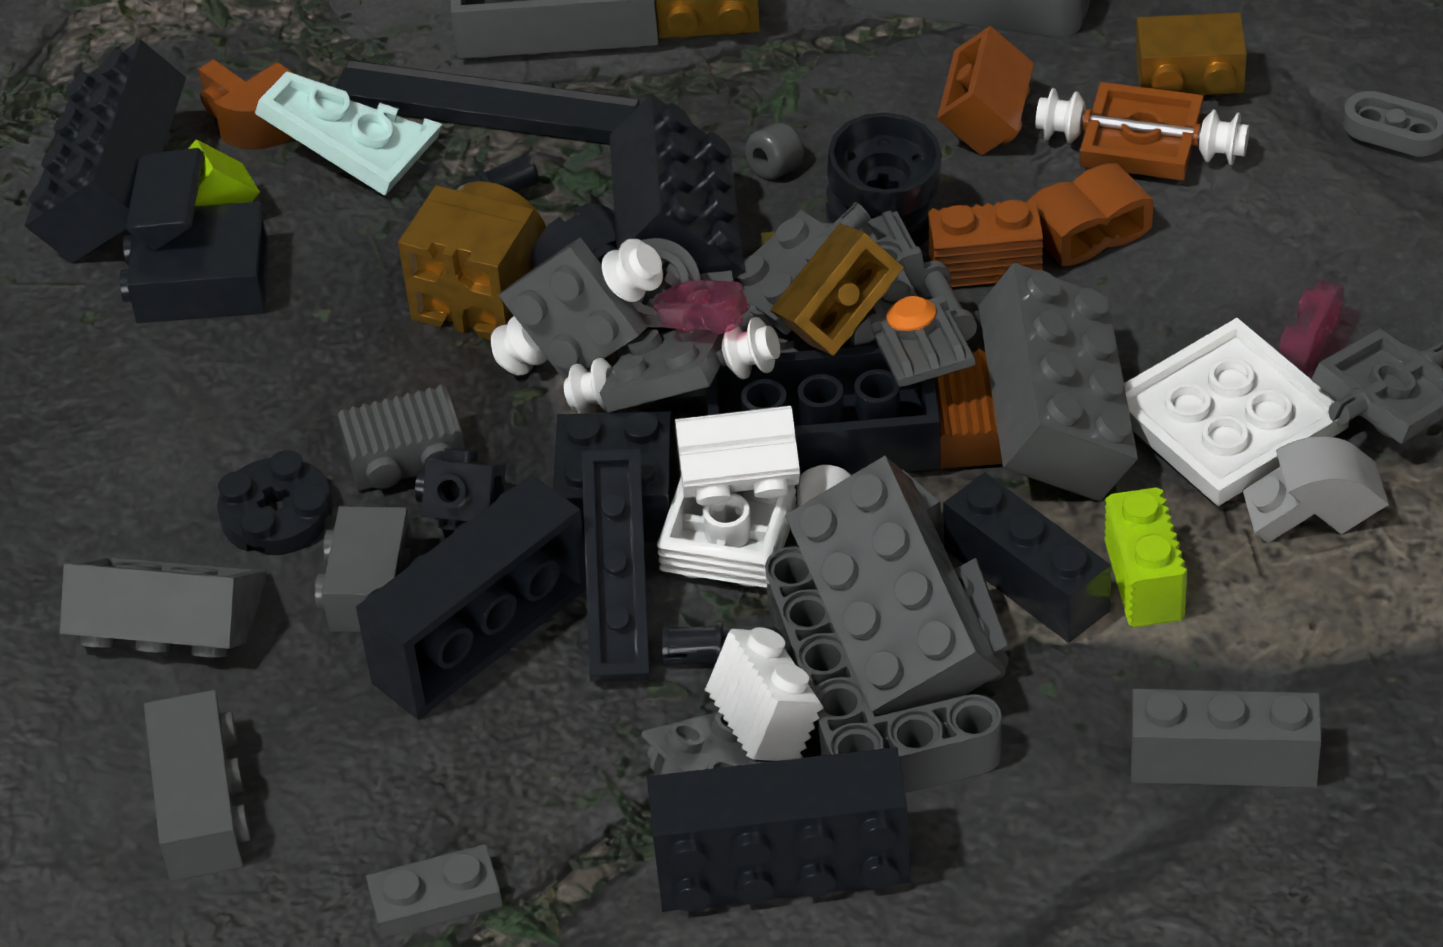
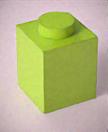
M197 139L188 148H199L204 152L195 206L253 202L260 193L245 166L240 161Z

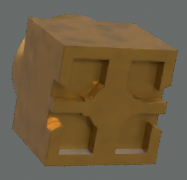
M485 181L469 182L457 190L435 185L398 241L411 320L441 327L443 322L447 320L454 323V329L457 332L465 334L470 326L474 327L473 329L480 338L491 340L493 331L501 325H507L514 316L498 295L509 285L532 270L530 268L531 253L537 239L546 228L538 211L521 195L496 183Z

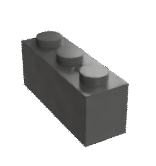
M1133 689L1131 783L1317 787L1321 748L1319 693Z
M215 690L144 703L159 845L170 881L242 868L240 843L251 841L245 805L235 806L234 795L244 793V783L238 757L229 759L228 748L238 747L232 711L221 713Z

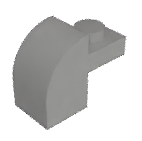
M1327 436L1303 438L1278 448L1276 453L1280 467L1243 490L1254 533L1267 543L1314 514L1340 534H1343L1389 505L1376 462L1352 443L1340 438Z

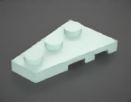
M287 71L259 99L255 114L384 196L438 138L442 127L441 123L426 118L422 125L396 116L397 108L379 103L378 108L374 109L351 101L346 91Z

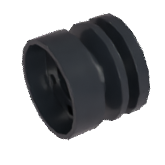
M887 112L865 114L846 122L833 135L828 150L827 176L829 184L826 190L827 203L825 213L827 223L833 224L855 202L867 211L871 219L882 216L883 212L897 211L915 246L920 247L929 238L928 212L932 208L938 210L939 193L937 188L940 181L942 153L936 136L926 125L908 116Z

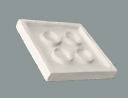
M1238 318L1124 383L1133 432L1217 506L1240 494L1244 489L1280 467L1276 453L1278 448L1303 438L1318 436L1334 437L1349 427V422L1345 425H1337L1338 419L1334 422L1330 419L1328 413L1329 406L1336 401L1327 392L1311 381L1308 376Z

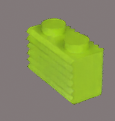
M1157 487L1114 493L1105 498L1107 505L1105 506L1106 521L1104 523L1106 529L1104 531L1106 536L1104 539L1128 625L1132 627L1181 621L1185 616L1187 569L1184 568L1185 560L1182 559V551L1179 550L1177 534L1174 533V525L1171 524L1172 516L1169 515V508L1166 507L1167 499L1164 498V491Z

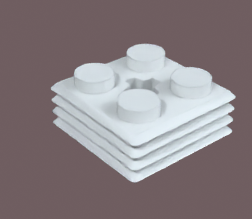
M680 478L657 542L659 547L658 554L660 555L659 562L661 563L660 570L682 574L689 578L702 577L738 583L745 587L759 586L767 588L765 564L770 555L785 546L790 531L785 515L797 508L795 485H789V493L778 497L758 498L755 497L754 490L731 492V500L724 503L701 505L697 503L696 496L684 498L682 479Z

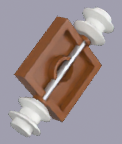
M1100 82L1092 109H1086L1085 102L1079 92L1075 91L1070 100L1065 101L1059 100L1056 89L1052 88L1048 98L1040 97L1036 111L1035 125L1037 129H1044V140L1048 141L1054 131L1064 132L1067 142L1072 144L1082 133V129L1086 131L1080 149L1081 167L1094 168L1102 164L1118 163L1127 173L1184 181L1193 146H1198V140H1200L1199 150L1206 162H1209L1215 153L1226 154L1229 165H1233L1236 155L1245 156L1249 138V125L1240 124V113H1236L1231 122L1220 121L1217 110H1212L1203 120L1201 128L1199 123L1203 112L1204 95Z

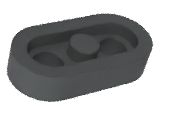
M1378 91L1358 92L1350 96L1345 102L1343 127L1355 139L1416 157L1432 155L1443 148V113L1434 107Z

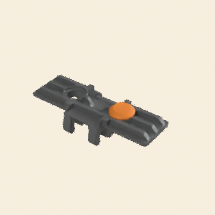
M897 211L883 212L882 216L872 218L869 222L867 221L859 230L865 232L904 268L891 283L887 292L875 303L856 327L854 333L849 338L850 347L868 346L875 339L899 387L912 385L974 366V356L966 341L974 336L977 330V323L973 315L961 307L949 284L951 275L946 265L940 261L923 262L919 246H915Z

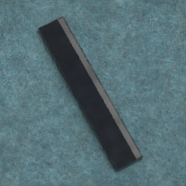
M348 60L335 86L337 89L346 91L351 101L374 109L378 108L379 103L397 108L396 115L610 144V134L640 105V99L354 60Z

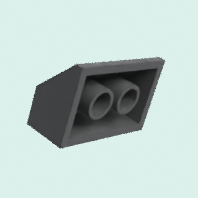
M105 556L64 563L59 634L79 635V645L87 647H114L115 639L135 640V650L170 652L171 644L192 645L191 655L226 657L227 649L247 643L265 587L267 570Z

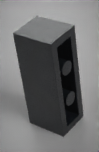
M986 472L943 502L945 550L963 564L976 558L987 582L1066 642L1070 643L1110 612L1111 564Z

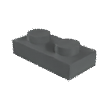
M486 844L365 875L381 938L503 906L500 889Z

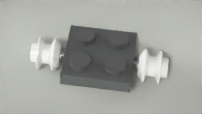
M581 237L509 285L498 295L514 316L507 325L497 327L491 335V348L496 362L514 375H525L532 370L534 365H540L548 359L565 381L568 378L572 365L581 364L588 369L595 359H604L638 337L649 326L631 302L640 300L646 291L655 290L661 285L663 270L660 256L654 248L638 239H628L621 244L619 250L608 252L601 264Z
M729 315L709 320L707 316L695 317L684 322L678 329L663 333H659L656 329L643 331L638 337L627 343V347L613 367L603 358H597L593 361L591 372H588L581 364L572 365L568 378L564 381V394L571 409L577 410L579 414L596 413L598 404L605 412L612 413L619 409L710 387L721 365L728 366L741 379L750 376L752 365L754 364L762 372L769 373L774 368L775 359L780 356V343L774 328L770 325L766 326L759 317L750 319L747 331L745 332L736 323H732Z

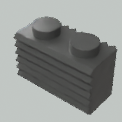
M441 384L436 389L429 387L425 392L418 390L414 395L407 392L404 397L396 395L393 400L385 398L382 403L374 401L371 405L364 403L360 408L353 406L349 411L341 409L338 413L343 444L357 491L372 487L377 489L392 487L400 480L417 476L420 469H425L426 459L444 458V448L465 449L462 431L447 387Z

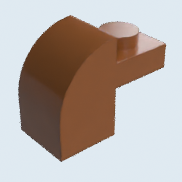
M214 59L198 69L202 86L200 99L207 112L217 118L222 141L243 149H265L293 139V137L255 114L259 99L286 71L293 72L279 62H276L245 82Z

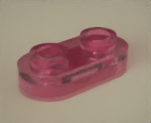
M692 280L683 282L667 289L653 302L661 325L665 328H675L678 332H686L693 329L711 330L713 334L726 333L735 329L743 322L742 316L750 308L741 284L734 281Z
M1319 280L1314 289L1307 287L1299 303L1296 325L1288 324L1283 331L1278 352L1306 376L1312 374L1337 324L1344 297V287L1342 285Z

